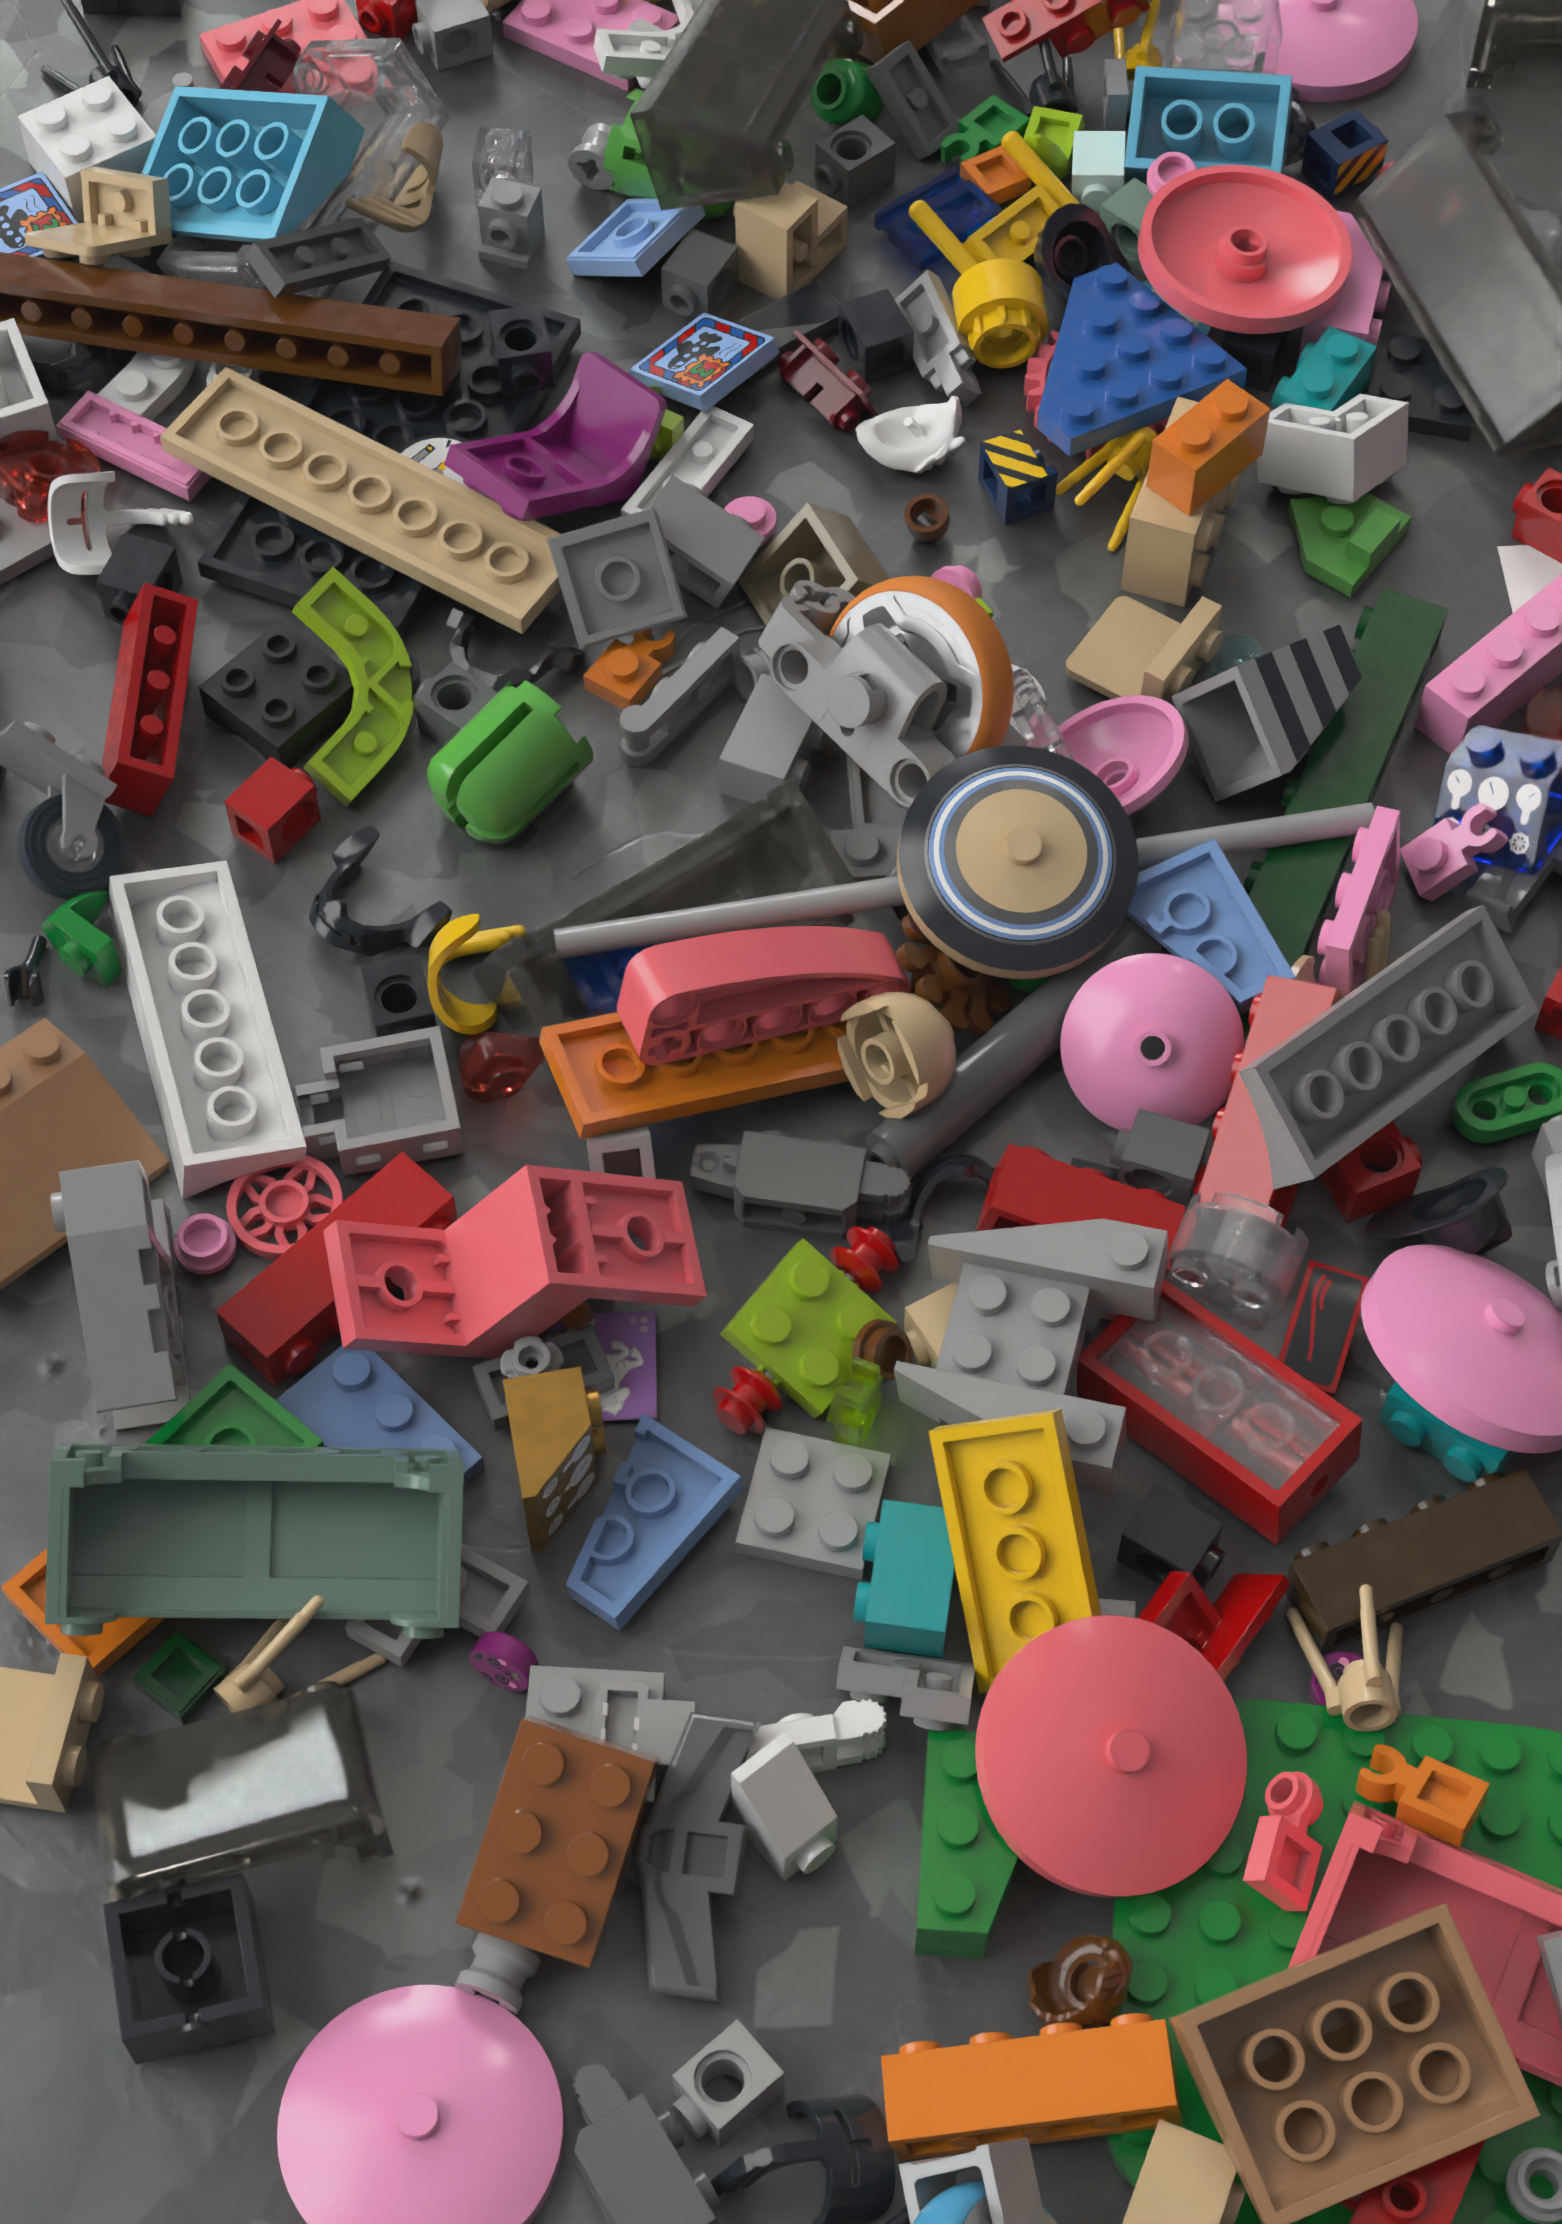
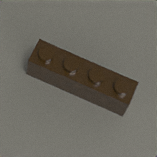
M1526 1468L1507 1476H1503L1501 1472L1487 1474L1473 1482L1468 1487L1467 1492L1446 1500L1444 1495L1432 1496L1413 1507L1409 1513L1410 1515L1390 1523L1385 1518L1372 1520L1355 1530L1350 1539L1329 1546L1328 1542H1318L1297 1553L1289 1567L1286 1578L1290 1582V1586L1285 1593L1292 1606L1299 1610L1321 1654H1326L1362 1639L1359 1589L1364 1584L1372 1587L1377 1632L1389 1628L1393 1623H1402L1552 1562L1562 1540V1530Z

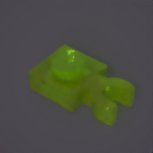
M858 1357L854 1358L847 1386L842 1385L838 1388L828 1412L827 1422L834 1424V1442L863 1447L881 1407L883 1376L880 1375V1365Z

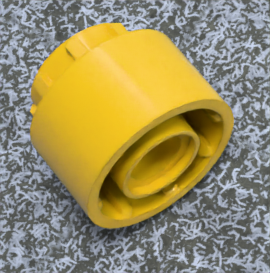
M992 259L972 266L956 281L952 291V300L957 330L968 338L969 348L973 351L972 353L979 360V363L992 368L1005 369L1018 366L1035 354L1037 344L1043 343L1047 336L1049 322L1042 280L1033 267L1014 259Z

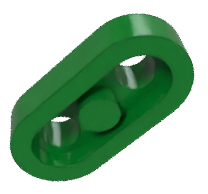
M1535 1062L1466 1083L1459 1090L1452 1109V1120L1456 1129L1467 1139L1478 1143H1493L1540 1129L1543 1123H1547L1552 1118L1562 1114V1070L1549 1063ZM1530 1097L1542 1098L1547 1104H1535L1530 1100ZM1483 1113L1489 1116L1491 1120H1482L1473 1114Z

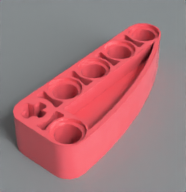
M787 926L749 929L699 936L654 945L642 950L629 961L625 969L617 1003V1013L639 1059L644 1064L653 1066L838 1023L841 1020L842 1014L854 1004L871 996L886 992L910 993L912 984L904 969L899 965L897 956L883 933L830 926Z

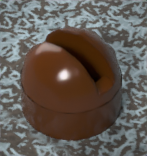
M922 494L913 498L906 506L904 516L907 528L916 540L923 543L937 542L948 531L950 515L947 504L941 497L934 494ZM922 515L932 526H925L917 518Z

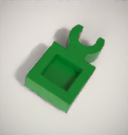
M993 94L959 121V133L949 135L942 141L941 161L946 163L952 157L962 155L960 157L961 166V162L1001 146L1002 138L1010 131H1016L1024 138L1030 118Z

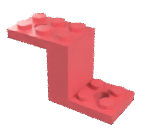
M525 1165L445 1230L335 1220L323 1230L343 1349L495 1359L502 1356L506 1350L513 1349L516 1340L526 1336H538L588 1298L694 1306L707 1297L682 1181ZM627 1227L637 1238L643 1240L645 1250L638 1248L631 1241ZM385 1276L390 1277L395 1285L403 1289L404 1301L395 1298L388 1291L385 1285Z

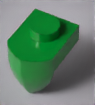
M93 891L76 896L61 905L41 924V929L53 947L58 951L62 962L73 973L80 977L87 973L106 987L122 970L112 938L93 925L105 905L108 893L106 891Z

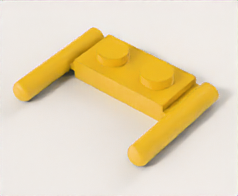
M1016 131L1006 133L1002 138L1001 145L1036 186L970 235L964 243L960 242L925 201L917 200L909 208V216L961 275L972 266L992 259L1006 258L1027 263L1034 258V249L1038 240L1037 234L1044 228L1046 220L1052 213L1069 203L1081 204Z

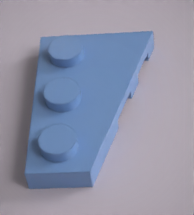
M1215 838L1138 873L1136 890L1126 915L1171 954L1189 960L1212 974L1229 993L1241 1014L1250 1010L1252 1001L1257 994H1262L1268 975L1296 980V976Z
M644 1413L635 1429L636 1441L627 1461H621L612 1480L614 1490L601 1517L595 1518L566 1583L570 1598L618 1631L624 1627L744 1490L742 1478L739 1474Z

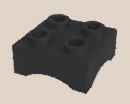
M279 620L198 686L206 716L218 725L225 726L236 732L249 742L266 761L273 757L289 769L298 763L305 751L318 737L329 728L346 720L351 712L354 691L347 669L282 620Z

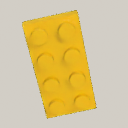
M1062 1409L938 1426L928 1431L979 1693H988L996 1676L1007 1661L1030 1640L1045 1631L1069 1621L1102 1615Z

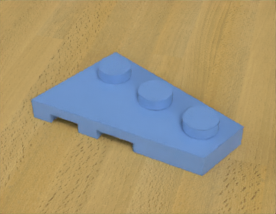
M341 1346L275 1400L319 1436L324 1442V1447L459 1449L464 1465L463 1486L485 1468L483 1457L374 1351L343 1349Z

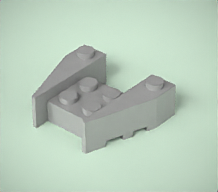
M139 1160L59 1172L61 1192L51 1193V1209L56 1231H66L96 1412L113 1411L115 1431L166 1424L191 1400L189 1377L186 1371L183 1341H185L182 1315H179L176 1291L180 1290L177 1258L173 1248L174 1235L170 1209L163 1199H150L147 1172Z
M1094 1219L930 1236L928 1251L932 1277L958 1282L936 1369L896 1361L894 1373L899 1401L938 1423H941L943 1420L950 1425L1062 1409L1077 1490L1113 1498L1127 1440L1126 1407L1070 1396L1091 1309L1151 1321L1155 1320L1168 1264V1232L1166 1230L1109 1219Z

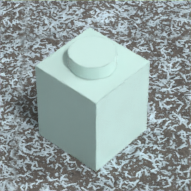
M1074 131L1072 194L1081 204L1088 206L1097 213H1100L1101 204L1124 186L1126 131Z

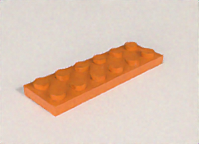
M617 1012L542 1027L539 1040L580 1139L849 1081L842 1066L837 1040L838 1037L847 1033L846 1024L848 1020L653 1066L646 1065L639 1059Z

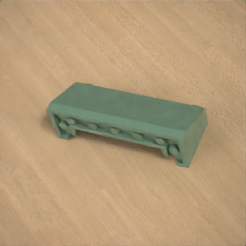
M60 1443L49 1459L45 1624H61V1633L66 1635L89 1636L103 1633V1623L115 1621L117 1617L292 1619L314 1596L320 1595L324 1598V1605L312 1619L390 1620L392 1624L404 1626L403 1635L405 1637L416 1639L441 1638L444 1636V1628H459L464 1465L459 1449Z

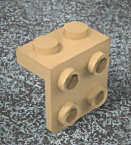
M102 167L80 169L84 222L25 233V245L42 248L45 257L65 258L79 255V262L82 264H107L112 261L111 254L116 253L126 257L150 255L151 247L172 243L168 178Z
M1202 596L1183 622L1179 623L1130 597H1117L1068 657L1065 672L1070 678L1110 699L1144 695L1162 699L1172 705L1174 702L1171 696L1188 689L1194 675L1204 662H1210L1217 653L1223 639V632L1218 630L1222 605Z
M61 1653L55 1675L0 1667V1803L67 1813L73 1788L80 1785L84 1775L87 1759L85 1744L91 1723H95L99 1718L104 1698L103 1683L98 1681L87 1656Z

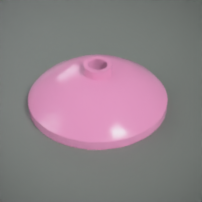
M1132 695L1106 700L1080 711L1053 730L1038 748L1061 754L1090 770L1114 793L1126 814L1130 817L1152 803L1171 784L1185 759L1189 737L1187 727L1174 706L1156 697Z
M1161 953L1136 954L1121 958L1101 968L1075 994L1062 1025L1061 1059L1068 1083L1082 1105L1100 1121L1115 1129L1120 1130L1123 1128L1131 1131L1139 1109L1197 1125L1211 1116L1228 1098L1232 1088L1231 1067L1236 1054L1240 1050H1244V1032L1240 1015L1231 996L1223 985L1204 968L1189 960ZM1149 1036H1157L1165 1044L1163 1054L1156 1059L1145 1057L1140 1050L1142 1041Z

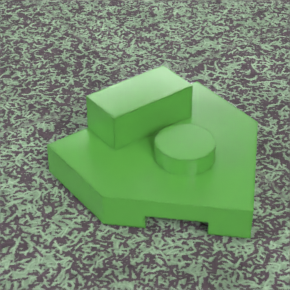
M1368 492L1356 502L1350 504H1334L1328 502L1326 496L1291 499L1288 508L1291 526L1296 532L1300 546L1299 555L1304 572L1350 598L1408 532L1412 520L1410 515Z

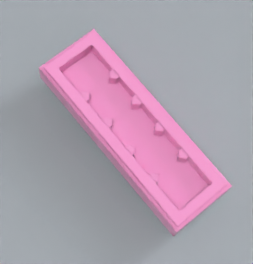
M89 390L56 424L60 439L189 502L212 478L211 475L163 451L160 435L167 428Z

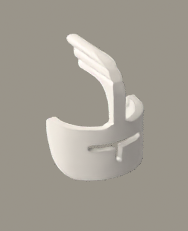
M115 471L71 474L58 477L51 483L48 495V522L54 555L58 565L63 570L77 575L101 574L112 555L105 533L108 526L123 524H154L160 526H177L181 524L190 526L193 524V515L190 512L167 508L106 511L103 506L104 492L108 483L115 482ZM83 492H85V523L90 550L87 549L82 524H67L68 519L81 518Z

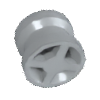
M594 123L589 126L581 139L582 144L576 146L568 158V166L572 175L580 183L594 190H606L614 183L613 172L604 170L606 146L612 127L604 123Z
M479 1932L472 1945L475 1954L470 1968L459 1973L454 1984L455 1988L471 1995L476 1993L499 2004L498 2006L507 2009L515 2016L519 2014L524 2002L521 1993L522 1987L526 1979L536 1975L541 1960L527 1947Z

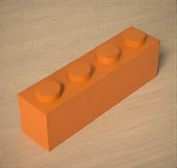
M1132 2013L1113 2018L1110 2021V2026L1082 2030V2026L1076 2023H1055L1041 2028L1039 2031L1040 2035L1012 2039L1011 2035L1005 2032H986L971 2037L968 2045L942 2048L940 2043L934 2041L907 2043L899 2048V2054L881 2056L888 2142L899 2161L968 2153L975 2151L976 2146L1027 2137L1029 2145L1152 2130L1156 2129L1159 2119L1177 2126H1184L1173 2043L1166 2019L1153 2020L1151 2015Z

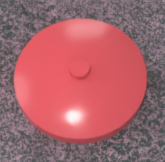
M1216 165L1182 174L1169 181L1156 192L1148 203L1143 215L1138 237V255L1141 267L1153 288L1171 306L1183 314L1206 325L1226 331L1245 334H1270L1302 327L1315 321L1332 308L1341 296L1348 278L1352 262V244L1347 227L1337 211L1327 200L1307 185L1284 174L1264 168L1245 165Z
M1117 1615L1085 1617L1069 1621L1045 1631L1030 1640L1007 1661L996 1676L985 1698L977 1726L975 1743L977 1777L983 1801L991 1820L1010 1849L1026 1865L1050 1882L1070 1891L1102 1898H1122L1152 1893L1182 1881L1204 1865L1219 1849L1229 1834L1242 1803L1246 1785L1247 1750L1239 1712L1229 1690L1213 1666L1187 1641L1161 1626L1138 1618Z

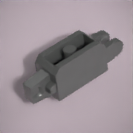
M768 1130L762 1133L744 1131L741 1145L697 1144L693 1153L690 1171L691 1188L734 1200V1214L745 1227L842 1241L847 1238V1231L851 1227H857L858 1219L877 1222L886 1220L888 1223L890 1221H902L903 1216H907V1211L910 1208L908 1192L911 1191V1178L907 1176L908 1172H904L902 1167L896 1168V1165L889 1167L888 1164L866 1161V1148L852 1146L843 1140L827 1139L821 1142L793 1138L784 1132Z
M590 2061L588 2065L582 2064L581 2069H576L577 2075L572 2077L574 2082L572 2089L575 2091L574 2099L578 2103L577 2109L582 2110L581 2116L587 2125L579 2131L574 2149L578 2159L577 2167L609 2224H717L713 2212L722 2207L721 2202L702 2169L699 2168L690 2174L676 2150L685 2145V2142L667 2109L663 2106L653 2112L643 2093L629 2100L618 2080L612 2078V2070L609 2071L607 2065H600L599 2061L596 2064Z

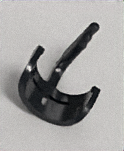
M846 2095L795 2100L786 2105L788 2117L790 2119H797L807 2115L818 2133L817 2139L775 2144L770 2148H760L754 2153L744 2154L710 2181L719 2197L724 2192L732 2193L739 2188H748L765 2174L781 2167L810 2161H821L826 2168V2195L819 2216L813 2219L812 2224H868L880 2218L892 2204L895 2190V2161L893 2149L888 2142L886 2122L877 2105L869 2097L864 2095ZM839 2120L843 2125L849 2144L865 2142L868 2145V2148L855 2149L851 2152L854 2172L853 2187L851 2186L847 2146Z

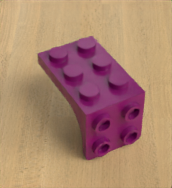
M598 352L584 353L580 358L575 376L566 396L545 421L525 432L450 445L444 465L461 476L463 483L474 491L485 493L502 506V511L506 515L520 521H531L533 518L557 513L565 514L576 509L591 506L599 507L605 503L629 499L639 487L666 412V401L661 395Z

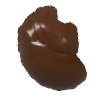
M1088 1934L1075 1937L1061 1947L1052 1962H1041L1028 1972L1027 1980L1030 1987L1029 2006L1031 2012L1036 2013L1037 2018L1046 2026L1055 2023H1076L1081 2025L1082 2030L1099 2028L1102 2024L1109 2023L1116 2017L1122 2004L1126 2001L1128 1984L1131 1981L1133 1970L1128 1952L1118 1940L1106 1935L1099 1937Z

